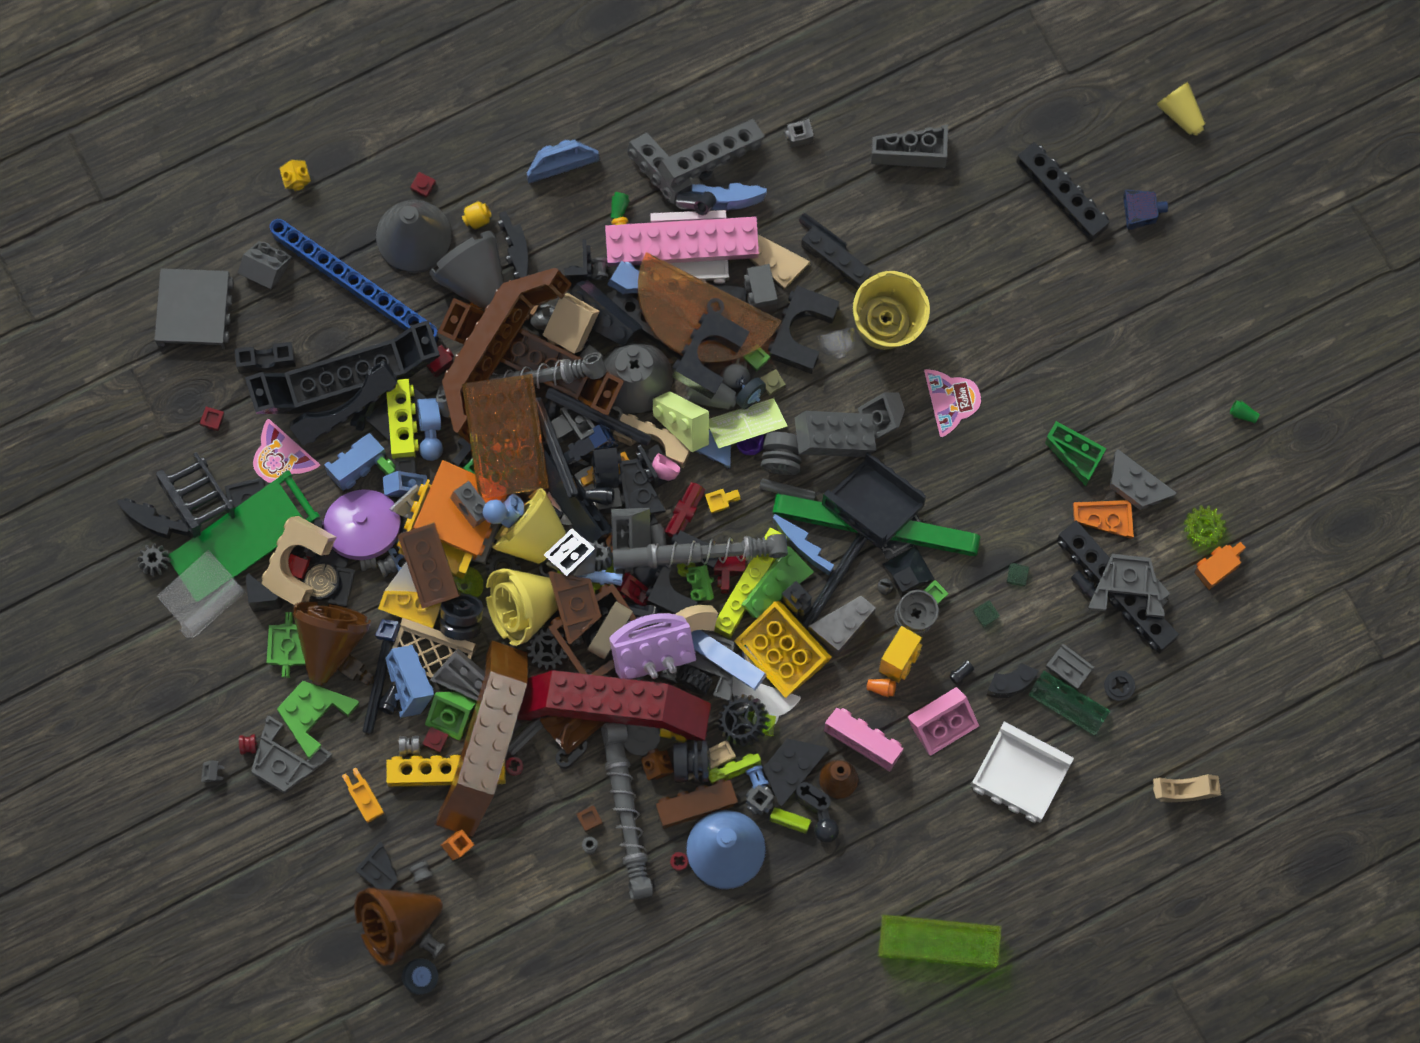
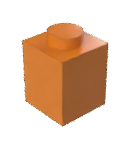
M460 830L441 844V847L452 860H455L466 853L474 843L463 830Z

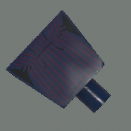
M1125 190L1123 200L1127 230L1155 224L1158 220V213L1168 212L1167 201L1157 202L1155 192Z

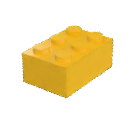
M901 626L881 659L879 672L897 683L901 679L905 680L910 672L911 664H915L920 655L922 637Z

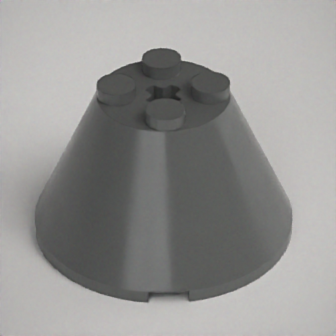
M633 341L625 346L619 344L612 348L602 359L607 371L624 380L623 386L613 405L621 408L623 413L650 412L653 410V398L671 391L673 372L670 362L661 350L649 343Z

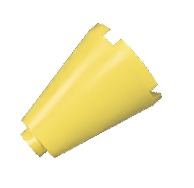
M1188 82L1157 103L1159 108L1189 135L1194 133L1196 136L1204 130L1202 126L1205 125V122Z

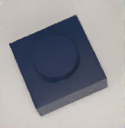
M382 619L375 636L379 640L395 642L401 625L398 621Z

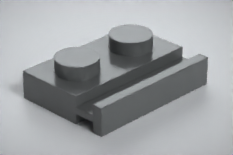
M1062 644L1048 662L1046 668L1077 690L1094 669V666Z

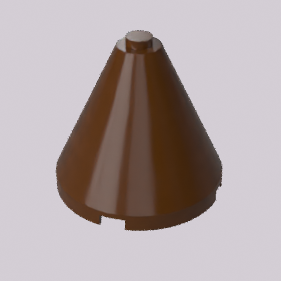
M298 602L294 605L293 616L308 677L312 680L313 684L323 685V683H327L369 631L371 620H368L367 623L366 615L328 603V606H317L318 602Z
M376 888L360 891L355 899L357 924L362 922L365 931L364 934H361V938L373 958L384 966L399 962L439 916L443 908L442 901L435 895Z

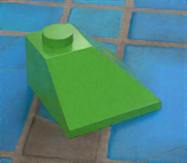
M458 691L436 692L425 725L442 731L460 741L473 716L477 700L467 697Z

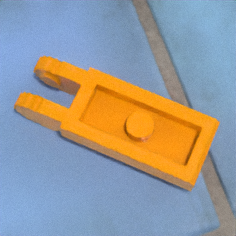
M354 768L353 774L359 781L357 784L352 786L351 780L346 774L342 775L360 812L366 822L369 823L383 815L384 812L366 780H363L357 768Z

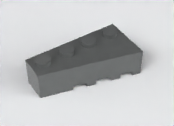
M948 124L941 125L940 128L933 129V127H929L922 131L914 132V130H911L904 134L893 133L873 137L871 164L945 168L947 161Z

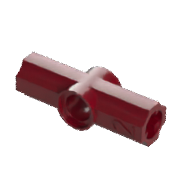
M691 482L682 500L680 499L677 503L673 516L665 529V534L673 538L674 534L678 535L680 530L684 531L688 522L690 523L693 519L697 505L705 492L702 486Z

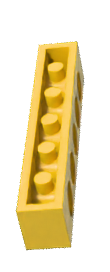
M451 755L450 758L431 756L430 759H423L422 756H412L411 759H403V757L399 756L391 757V760H387L388 787L452 785L461 755ZM505 760L497 784H506ZM425 766L432 768L431 773L427 775L421 773ZM444 766L452 768L448 774L441 773V769ZM411 767L412 772L409 775L402 774L403 768Z

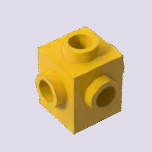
M290 160L280 167L284 186L287 189L302 190L306 184L311 182L305 161Z

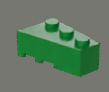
M1057 421L1045 441V444L1085 486L1090 481L1107 449Z

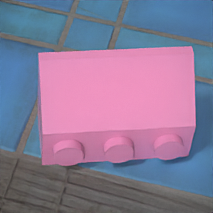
M957 687L908 716L913 731L930 756L979 727L967 697Z

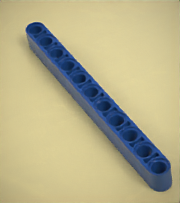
M275 219L271 222L270 230L276 241L405 331L410 328V323L413 321L419 323L427 321L284 220ZM279 227L284 228L280 233L275 232ZM292 238L299 239L296 243L290 242ZM308 248L314 249L313 252L309 254L305 253V250ZM324 258L328 259V262L325 264L319 263ZM337 269L344 270L341 274L334 273ZM353 279L358 280V283L355 285L349 284ZM367 290L374 291L371 295L364 294ZM383 300L389 302L386 306L379 305ZM397 311L404 312L403 315L399 317L394 315ZM430 323L432 332L434 333L433 336H434L435 342L437 343V341H438V332H437V329H436V327H435L433 324Z

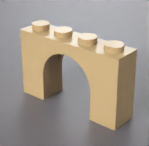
M299 516L290 517L286 521L283 535L277 541V549L270 557V565L264 572L261 583L275 595L293 605L298 602L309 601L314 588L298 580L291 573L288 564L291 551L297 545H302L319 555L330 554L337 538Z

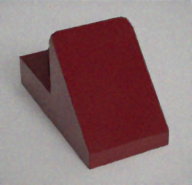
M625 573L622 578V586L618 585L617 587L622 598L632 604L648 605L647 600L649 597L645 596L648 588L631 574Z

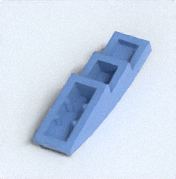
M775 514L773 523L781 534L787 536V542L813 566L830 576L834 569V564L820 557L821 548L806 541L808 532Z

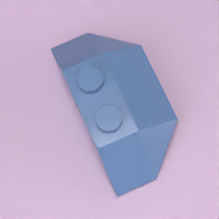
M564 140L559 145L553 147L546 146L538 151L527 172L528 183L599 161L598 150L576 140Z

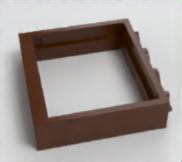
M605 584L598 589L599 594L596 595L597 602L612 593L617 602L629 608L613 584L610 586ZM633 612L629 617L630 621H634L637 619ZM558 616L550 622L551 626L548 627V630L579 674H587L557 629L563 626L562 620ZM612 659L590 675L604 676L615 668L614 660Z

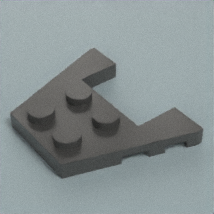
M1112 554L1088 606V610L1106 611L1108 592L1147 596L1146 616L1164 618L1165 613L1162 608L1151 558Z
M702 631L735 653L734 641ZM695 651L696 661L683 665H688L719 677V682L713 694L714 697L725 701L732 700L733 676ZM681 665L676 666L677 671L674 674L669 669L663 670L660 677L677 684L675 677Z
M268 715L251 774L285 794L331 759L332 753L321 747L310 760H303L273 742L283 728V724Z

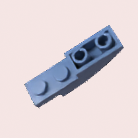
M730 183L728 189L693 184L690 193L702 194L705 191H709L717 199L716 204L711 210H734L749 207L763 201L767 188L746 186L740 183Z

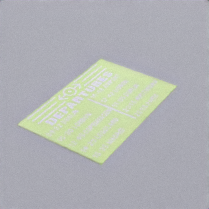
M774 398L753 404L747 409L741 408L709 419V429L718 448L787 427Z

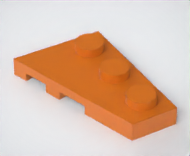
M1129 501L1073 503L1074 521L1077 520L1080 525L1130 539L1134 538L1132 508Z

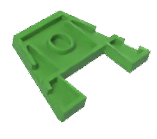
M302 681L277 708V711L310 760L321 748V744L307 734L332 705L349 717L359 706V701Z

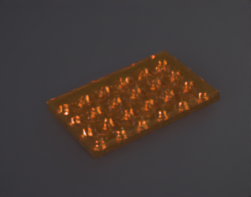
M527 374L462 384L477 490L480 496L484 499L533 491L540 488H549L533 375Z

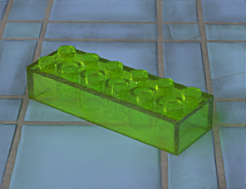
M882 914L878 957L996 969L999 960L1001 926Z

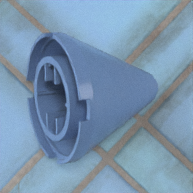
M720 810L704 816L692 828L687 841V858L690 867L700 880L715 888L732 889L742 886L756 876L765 857V842L761 830L752 819L737 811Z

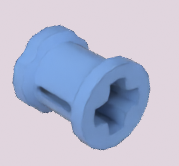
M762 765L755 766L746 771V774L750 776L754 789L758 784L761 787L769 784L763 775Z

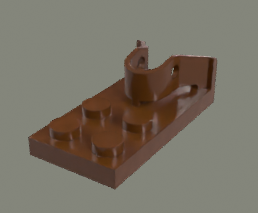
M435 522L397 535L422 609L461 596V593L458 592Z
M560 716L540 718V722L545 730L567 754L606 723Z

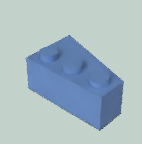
M368 433L351 445V449L346 454L341 452L337 456L338 460L332 464L327 462L324 466L328 476L344 491L346 488H352L360 476H366L370 472V468L374 464L377 465L376 461L379 458H385L386 452L378 441Z

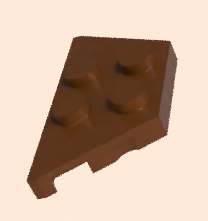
M550 571L548 572L567 642L570 645L601 618L591 579L572 575L567 577L564 574Z

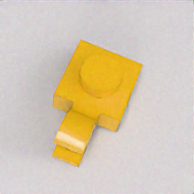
M724 489L705 494L711 514L728 509L729 502L741 500L738 490L725 494Z

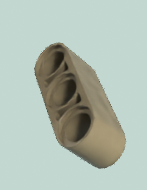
M616 601L587 650L605 659L611 649L609 638L626 624L633 611Z

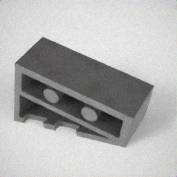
M859 596L811 624L808 632L838 656L875 614L876 607L862 596Z
M457 648L432 676L430 681L437 682L451 690L478 700L485 672Z

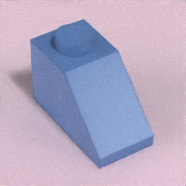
M402 471L383 477L384 495L400 498L414 485H425L427 475Z

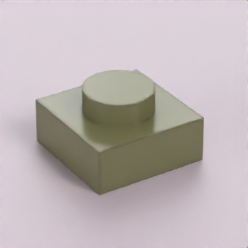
M776 369L760 378L766 384L765 390L769 396L786 387L785 382Z

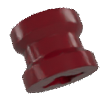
M251 734L249 737L239 735L241 755H245L246 752L257 753L255 734Z

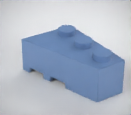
M413 645L393 648L386 657V663L391 682L396 684L398 693L395 694V698L400 700L402 711L399 712L400 718L421 714L434 695L433 687L428 682L426 672L421 666L418 653L415 652Z

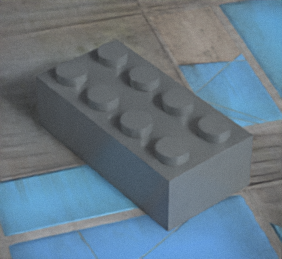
M804 411L795 417L799 454L865 457L867 452L871 454L876 451L872 414Z

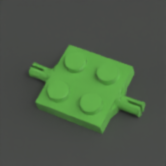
M292 612L285 613V624L269 625L267 664L282 666V678H285V676L290 678V667L295 665L306 666L297 628L293 624Z

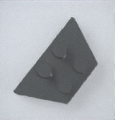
M1116 450L1111 472V489L1139 510L1148 508L1149 505L1159 504L1162 500L1174 498L1176 495L1174 490L1120 450Z

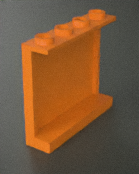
M442 460L413 529L435 522L441 542L473 555L472 559L475 560L478 555L482 556L486 546L483 545L484 539H489L493 528H490L491 523L486 520L473 528L450 497L454 490L470 481L486 503L496 499L503 503L507 497L504 494L506 487Z

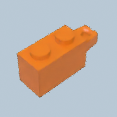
M1241 542L1233 548L1230 545H1226L1223 548L1219 546L1211 553L1212 556L1208 560L1203 558L1196 564L1195 574L1210 590L1240 566L1239 554L1246 547Z

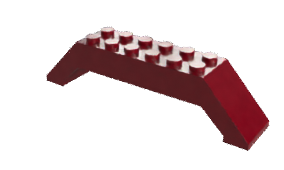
M552 670L527 678V686L517 719L533 721L535 718L552 715L661 728L683 736L688 740L705 741L711 703L669 684Z

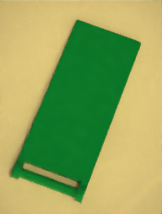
M289 470L282 473L276 480L234 509L235 518L231 519L227 513L203 530L200 536L193 537L167 556L196 602H201L276 549L277 541L283 535L284 525L290 517L299 516L303 518L281 486L283 482L287 483L309 517L305 520L314 523L315 519H320L319 513L313 510L292 479L293 475Z

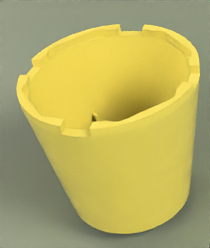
M897 271L880 272L867 279L858 289L853 302V315L860 337L868 345L883 350L900 347L915 340L926 327L930 314L928 297L919 282L911 276ZM884 316L889 320L887 323H884L882 320Z

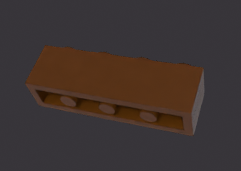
M721 779L714 782L715 785L707 787V785L697 787L694 792L684 791L678 793V797L672 799L665 797L658 800L659 803H656V809L662 828L666 829L706 816L715 811L738 806L731 780Z

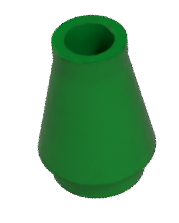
M615 192L614 196H612L611 219L614 220L623 216L630 202L629 195Z
M1236 400L1230 410V414L1234 418L1254 424L1260 414L1242 400Z

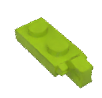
M748 754L741 761L727 763L724 768H713L708 776L711 784L713 785L714 782L721 779L727 781L746 773L750 768L761 765L759 755Z

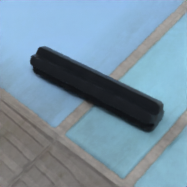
M806 213L800 216L799 222L809 230L815 226L842 248L846 249V242Z

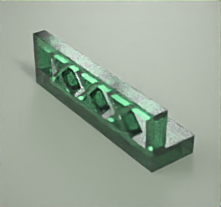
M1046 671L1042 672L1029 693L1030 697L1093 735L1097 734L1110 713V710ZM1043 678L1049 681L1051 684H1048L1045 681H1043ZM1094 710H1097L1098 712L1103 714V716L1099 715Z

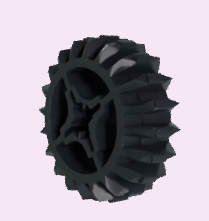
M742 694L741 698L736 695L734 696V701L728 700V706L722 705L725 710L724 712H719L722 718H719L717 721L722 725L718 728L720 731H723L722 736L724 738L727 737L729 743L733 742L735 746L740 744L742 747H745L748 743L751 746L753 745V740L760 742L759 735L765 736V733L762 731L763 729H769L765 723L769 722L770 719L765 717L769 712L764 710L766 705L760 703V699H754L752 695L747 697V695ZM748 706L747 708H744L743 711L736 712L739 708ZM756 712V723L754 724L753 718L755 716L754 713ZM732 716L734 718V724L732 725L733 728H731ZM738 716H740L741 718H744V719L746 720V722L749 723V725L746 724V723H743ZM751 729L750 732L739 735L740 732L743 733L744 730Z

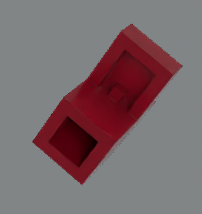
M737 556L727 557L724 563L719 559L717 560L714 575H722L718 576V588H721V594H729V576L743 575L745 571V558L743 561H740Z

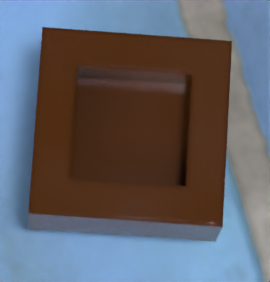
M594 805L576 814L585 833L603 824Z

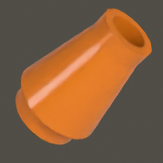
M868 679L867 690L888 698L889 696L894 697L896 681H892V679Z

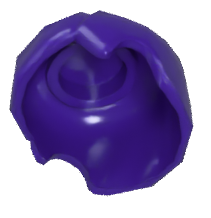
M764 434L737 442L738 450L744 455L758 454L763 450Z

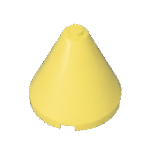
M505 568L493 571L488 577L486 588L490 587L491 596L486 597L490 617L503 639L509 638L511 645L515 646L526 643L558 610L549 577Z

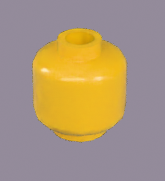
M475 202L465 207V215L462 218L466 226L470 225L473 229H478L488 224L492 215L485 203Z

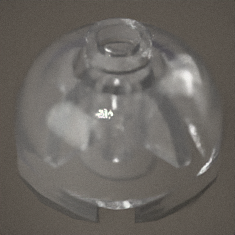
M854 327L817 336L822 351L827 355H835L836 359L846 357V353L851 351L856 343Z

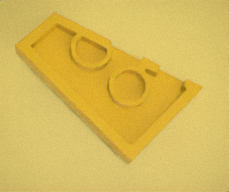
M384 591L378 609L434 628L441 603L422 609L417 592Z

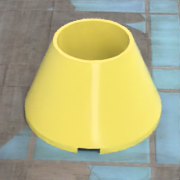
M542 488L529 496L531 500L524 504L523 515L510 528L502 525L494 537L497 542L496 544L492 543L493 549L540 564L546 559L544 554L565 536L566 531L546 491Z

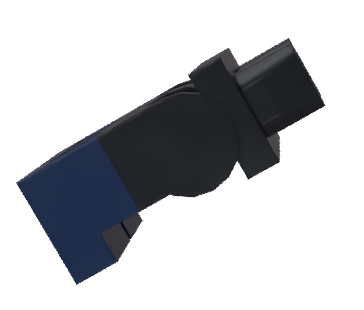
M597 425L592 428L595 432L584 440H578L575 444H569L570 450L564 453L567 464L572 465L574 468L581 464L588 466L592 461L593 450L616 448L618 444L611 431L601 425Z

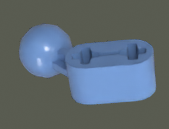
M436 398L417 399L420 430L425 431V439L419 447L420 455L428 461H434L443 453V444L436 438V430L441 429L439 407Z
M511 494L503 503L497 499L490 500L483 507V516L486 521L491 524L502 523L507 528H510L524 513V503L516 494Z

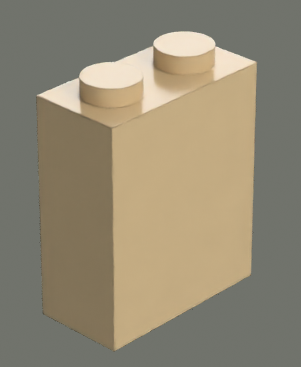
M566 293L562 300H558L543 336L548 338L547 340L550 343L558 344L570 353L580 352L599 314V310Z

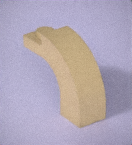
M695 605L687 607L675 615L685 618L691 632L696 630L714 631L718 612L713 606Z
M1214 775L1179 780L1153 779V790L1156 799H1160V802L1194 801L1221 795L1219 777Z

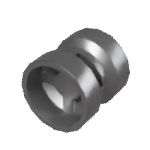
M400 736V756H406L407 754L420 755V737L413 736L412 738H407L406 736Z

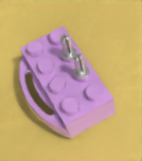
M665 613L644 616L624 625L609 638L615 670L619 678L634 679L648 674L655 679L658 677V671L669 669L674 674L677 671L676 666L696 661L690 626L685 618L680 615ZM660 623V624H656V625H653V626H649V627H646V628H642V629L636 630V629H638V628H641V627L646 626V625H649V624Z

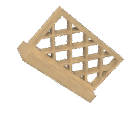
M402 618L401 627L393 648H398L399 643H401L402 647L416 643L420 652L418 656H422L425 666L422 668L428 669L429 673L426 672V676L431 678L434 674H432L430 666L438 662L442 666V660L449 658L454 653L451 648L456 650L458 648L460 651L467 653V657L472 659L473 653L477 648L475 643L466 640H453L446 637L441 631ZM403 632L411 633L414 641L404 645L401 639ZM428 639L432 648L422 652L418 642ZM445 645L448 647L450 654L440 658L436 648ZM434 650L438 660L428 664L424 654Z

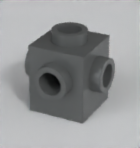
M759 784L755 789L752 787L745 796L747 798V809L755 815L758 813L762 816L764 812L768 813L774 806L772 803L774 800L773 793L767 787H761ZM761 799L763 804L759 805L756 801Z

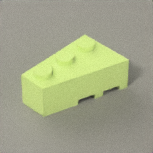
M670 391L653 398V416L691 452L709 445L708 410Z

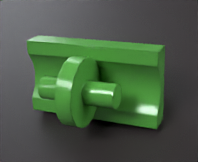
M707 565L689 567L686 577L687 581L692 584L691 599L695 601L714 599L711 587L714 578L709 577Z

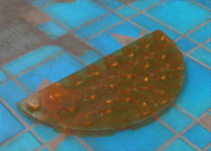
M647 252L643 257L638 275V297L641 310L655 335L665 345L679 354L685 344L690 345L692 339L689 337L695 328L699 329L701 324L698 321L703 313H708L706 305L712 298H719L724 303V310L720 315L750 331L738 353L719 342H703L698 346L697 350L700 361L726 362L744 357L761 347L772 336L781 320ZM712 303L710 304V306L713 307V311H716L717 309L718 311H720V308H718L717 303H714V305H712Z

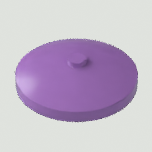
M356 490L338 498L329 507L324 518V530L337 537L332 549L341 556L354 560L372 559L388 551L397 541V535L401 531L400 515L389 509L395 503L388 496L373 490Z

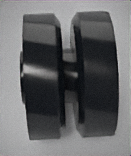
M461 593L459 597L441 602L439 628L442 634L453 640L462 641L473 639L481 633L483 604L477 597Z

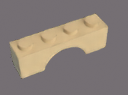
M622 414L620 421L651 435L652 440L662 445L666 457L675 462L679 467L684 468L691 451L668 429L661 430L656 428L651 422L645 421L644 423L639 421L632 414ZM616 431L613 433L615 440L629 446L637 442Z

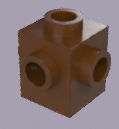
M653 749L647 752V756L641 758L648 781L662 779L674 773L667 750L659 751L658 749Z

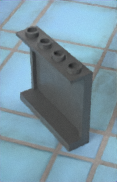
M161 268L155 342L157 346H165V343L221 345L222 349H225L226 343H229L227 325H230L231 314L228 313V307L232 306V295L229 294L234 284L229 271Z

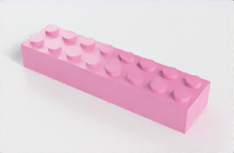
M756 217L605 226L608 267L618 266L621 261L624 263L629 262L632 265L759 257Z

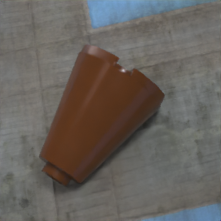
M831 761L821 770L819 776L820 786L823 792L832 798L844 799L850 796L858 785L857 771L846 761Z

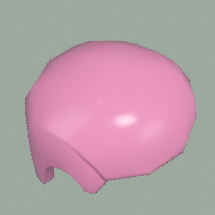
M660 453L656 455L652 462V466L660 479L674 480L680 473V467Z

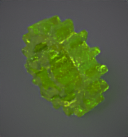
M1202 505L1199 506V510L1193 508L1192 514L1188 513L1186 516L1188 519L1184 521V524L1187 525L1184 528V532H1189L1187 539L1192 537V543L1195 544L1198 541L1200 547H1202L1203 543H1206L1207 547H1210L1211 542L1217 544L1218 539H1222V533L1226 530L1225 527H1222L1226 523V520H1221L1223 514L1217 515V508L1212 511L1210 510V505L1206 509ZM1206 523L1208 526L1205 529L1202 528V525Z

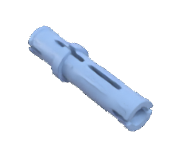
M606 570L576 576L591 579V582L600 583V585L613 584L622 586L623 581L622 573H609Z

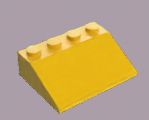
M775 601L734 641L761 671L766 673V677L785 698L817 673L832 658L781 601ZM746 646L750 649L754 656L748 651Z

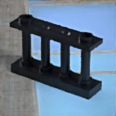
M197 452L193 453L194 464L171 476L166 475L163 469L156 472L159 485L194 538L201 535L199 528L202 526L201 524L226 511L231 519L235 518L234 509H236L233 501L226 498L207 469L208 464L204 457L200 458ZM197 470H200L204 476L180 490L178 488L175 489L173 486L174 482ZM206 484H209L213 490L189 504L188 502L184 503L182 500L183 496ZM217 497L222 503L221 506L200 517H193L191 514L192 510Z

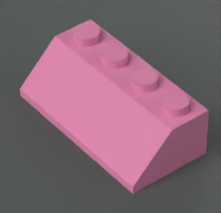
M836 708L825 722L824 731L886 770L891 771L903 752L901 744L894 739L890 741L885 738V734L878 729L872 730L864 720L859 718L856 720L851 717L852 714L846 709L842 708L840 710Z

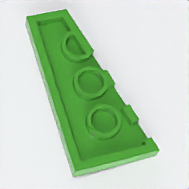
M787 546L788 555L775 560L741 604L753 618H758L775 601H779L782 593L795 581L800 584L814 572L791 547Z

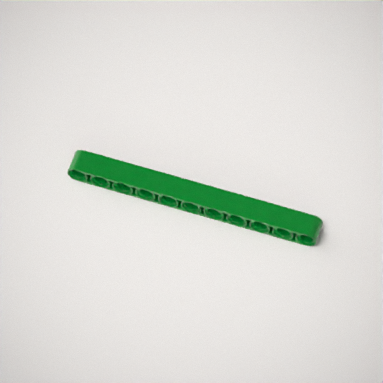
M777 494L775 497L773 515L776 514L781 518L858 533L824 507L822 502ZM910 520L890 540L968 556H977L981 536L971 532Z

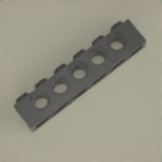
M751 119L663 159L658 167V171L669 187L675 184L678 186L684 183L686 179L696 178L701 172L706 170L709 172L721 163L724 165L736 156L737 158L742 157L749 150H757L761 147L765 136L754 119Z

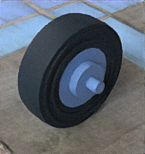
M758 377L752 379L749 383L742 386L743 389L738 394L736 403L741 408L747 409L756 401L759 402L766 384Z
M418 958L406 964L402 972V981L406 989L411 993L426 994L436 986L438 972L432 962L427 959Z

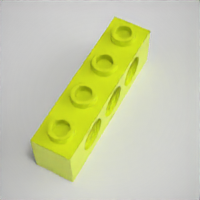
M409 379L397 380L398 384H396V387L392 391L387 392L391 454L393 459L416 457L415 451H419L418 439L414 440V433H417V423L413 421L412 417L413 414H416L415 403H411V396H414V386L410 385ZM399 398L406 399V401L403 404H398L396 402ZM400 416L408 417L405 422L398 421ZM402 434L409 435L407 440L399 439Z

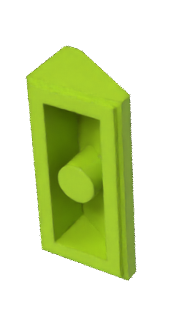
M776 807L770 816L771 822L802 833H807L811 822L810 819Z

